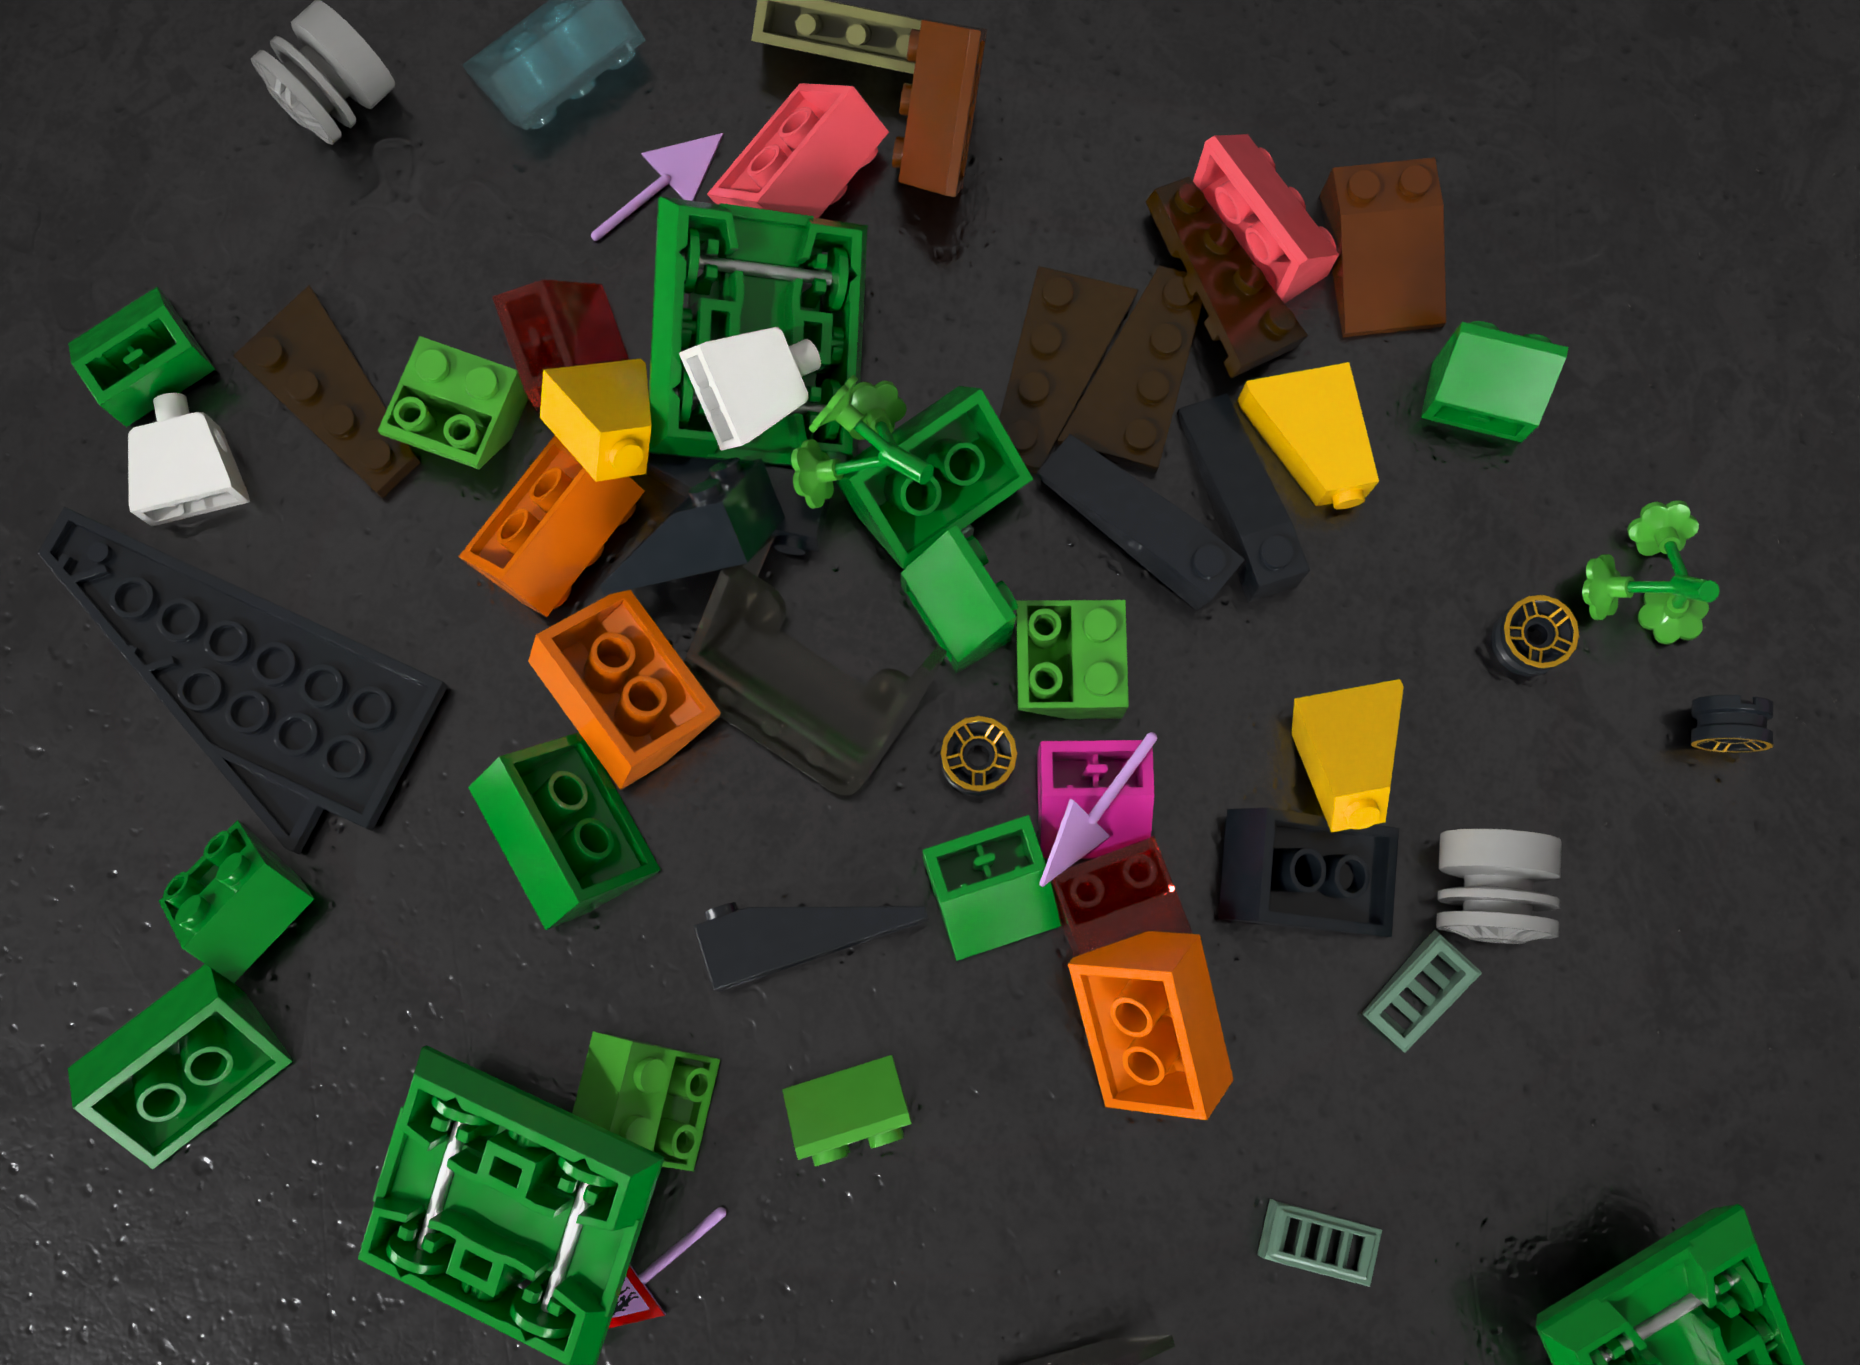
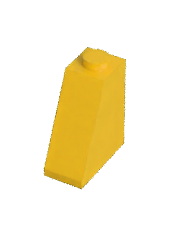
M641 358L543 370L540 419L596 482L646 474L652 424L646 363Z
M1350 363L1246 381L1238 397L1240 410L1314 505L1322 506L1333 503L1334 509H1347L1364 503L1365 497L1378 484L1379 478Z
M1400 679L1294 699L1291 735L1331 833L1348 829H1365L1374 824L1386 822L1404 689Z

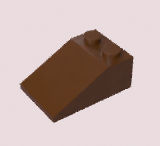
M1435 157L1332 168L1319 197L1324 227L1332 235L1336 244V251L1339 253L1332 267V275L1343 337L1444 327L1446 324L1444 204Z

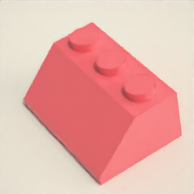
M799 83L707 195L716 204L723 203L819 218L829 205L837 202L845 194L847 183L859 168L864 167L874 159L878 153V145L887 136L889 131L854 86Z
M1248 134L1214 135L1206 140L1193 182L1203 192L1206 200L1224 224L1233 232L1236 240L1254 264L1263 272L1266 280L1284 304L1327 277L1339 256V253L1336 251L1335 241L1329 231L1322 226L1318 227L1308 214L1300 193L1295 188L1288 187L1276 172L1275 163L1271 155L1264 148H1258Z

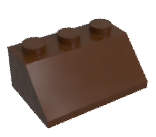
M922 19L920 30H911L907 61L915 62L913 83H904L899 109L900 115L908 116L905 137H896L892 157V168L900 169L898 182L951 197H956L963 188L987 29Z

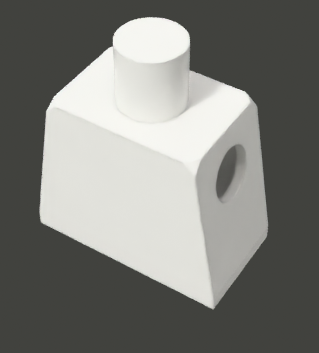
M779 327L707 341L679 353L721 451L749 443L806 403L809 394L802 377L821 367L818 350L810 340L804 339L788 346L785 336Z
M166 393L155 397L153 403L157 422L134 427L128 433L130 512L153 527L249 503V494L220 426L204 412L190 413L187 397L183 394Z

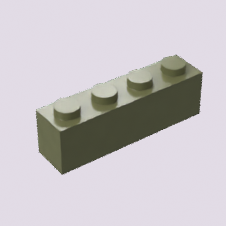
M757 0L751 41L914 74L915 62L907 61L908 44L911 30H920L922 19L831 0Z

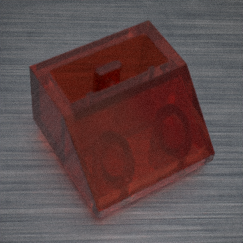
M540 280L492 296L524 391L537 413H540L544 369L629 360L602 284Z
M1155 836L1067 868L1051 880L1064 931L1074 957L1147 931L1193 934Z

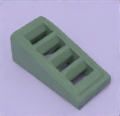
M1435 929L1364 1009L1362 1014L1405 1053L1482 972ZM1437 955L1456 971L1450 979L1431 963ZM1421 971L1426 973L1441 987L1435 996L1415 979ZM1406 987L1427 1005L1421 1012H1418L1400 995ZM1390 1003L1395 1005L1412 1021L1406 1030L1384 1011Z
M1270 1199L1257 1255L1266 1260L1370 1287L1382 1230ZM1290 1218L1300 1220L1293 1252L1284 1250ZM1312 1223L1321 1225L1314 1258L1305 1256ZM1332 1229L1341 1231L1335 1264L1325 1262ZM1353 1234L1364 1237L1357 1270L1346 1268Z

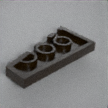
M1191 178L1180 179L1158 187L1146 200V204L1171 256L1181 258L1187 273L1183 280L1191 297L1200 296L1209 315L1204 324L1212 340H1221L1229 357L1223 363L1230 377L1233 378L1297 348L1308 337V334Z
M1159 265L1056 443L1057 448L1071 434L1113 463L1154 474L1157 473L1203 303L1200 296L1191 297L1183 280L1187 272Z
M1038 266L999 418L1030 473L1036 474L1048 460L1079 399L1093 378L1097 366L1116 336L1126 313L1129 312L1134 303L1138 289Z
M308 285L233 356L383 499L420 461L409 444L380 435L378 432L387 408L347 346L348 344L326 312L317 294Z

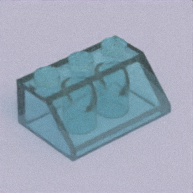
M549 0L462 66L512 124L524 130L530 127L538 129L549 123L557 115L555 108L568 98L575 100L589 93L597 84L595 78L608 68L615 70L630 62L636 55L634 49L643 43L645 38L621 0Z

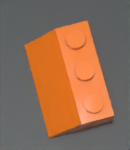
M554 435L459 555V558L524 605L548 617L553 609L558 608L567 600L571 593V586L583 570L598 560L603 552L604 543L615 529L632 516L636 508V502L645 490L630 477L596 482Z
M631 590L609 594L535 636L528 662L620 790L665 764L721 714Z
M1147 931L1073 957L1068 963L1105 1107L1208 1120L1234 1079L1200 934Z

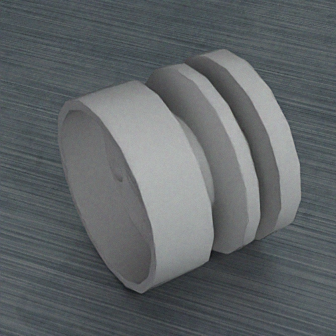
M314 0L291 21L292 29L302 45L300 49H297L282 37L275 36L270 40V44L283 65L264 50H259L251 58V62L265 81L268 91L280 106L301 126L308 128L326 143L333 145L342 135L329 114L344 126L351 128L356 124V117L345 99L349 96L365 108L372 109L395 88V81L378 55L356 30L330 6L321 0Z
M1457 829L1440 833L1439 870L1448 875L1464 878V887L1438 891L1437 900L1450 905L1463 906V911L1437 913L1436 928L1457 933L1470 940L1490 943L1524 944L1532 940L1559 937L1558 920L1533 916V911L1560 909V899L1546 893L1534 891V883L1561 878V839L1547 834L1506 829Z

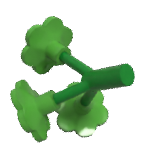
M852 375L808 428L814 433L820 426L835 420L854 439H866L879 450L878 456L841 463L837 458L830 460L828 454L821 451L819 444L814 439L803 441L801 448L793 450L791 463L795 470L793 475L794 489L798 495L805 496L806 503L810 508L822 507L825 499H830L833 495L834 486L832 481L841 480L843 475L847 473L889 466L921 485L928 483L932 478L934 466L897 446L892 436L895 422L901 420L907 411L905 402L898 397V390L892 382L881 381L876 385L869 382H861L854 386L858 378Z
M1680 500L1672 501L1667 505L1660 502L1649 503L1642 508L1640 518L1633 520L1627 528L1630 539L1636 542L1637 550L1642 555L1652 556L1659 552L1668 555L1675 576L1670 581H1634L1631 576H1621L1619 571L1616 570L1614 558L1610 554H1601L1598 558H1592L1588 561L1586 566L1587 579L1583 584L1582 595L1585 603L1589 605L1590 616L1594 620H1603L1607 615H1614L1618 608V598H1631L1634 593H1645L1643 597L1645 605L1638 613V621L1643 628L1653 630L1654 638L1658 642L1670 645L1679 638L1689 641L1694 640L1701 634L1703 630L1702 619L1709 611L1708 602L1716 600L1719 595V586L1715 581L1689 576L1679 551L1684 548L1686 539L1694 536L1699 529V523L1694 516L1690 515L1691 511L1687 503Z

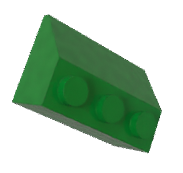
M958 386L892 432L897 446L934 466V473L928 483L921 485L889 466L847 473L843 475L841 480H836V483L857 517L897 564L905 569L947 530L955 525L962 530L1031 482L1033 477L981 388ZM871 445L849 461L878 456L879 450Z
M579 732L499 756L468 787L545 930L588 914L654 876L661 870L606 770Z
M204 964L68 1067L73 1109L153 1170L288 1066L292 1059L247 994L235 983Z

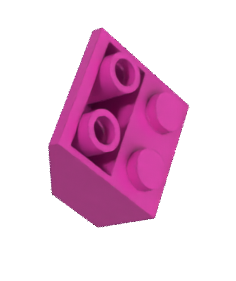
M1143 740L1040 742L1037 750L1039 845L1044 859L1049 858L1070 798L1089 815ZM1153 746L1097 822L1110 837L1081 859L1149 858L1154 806Z

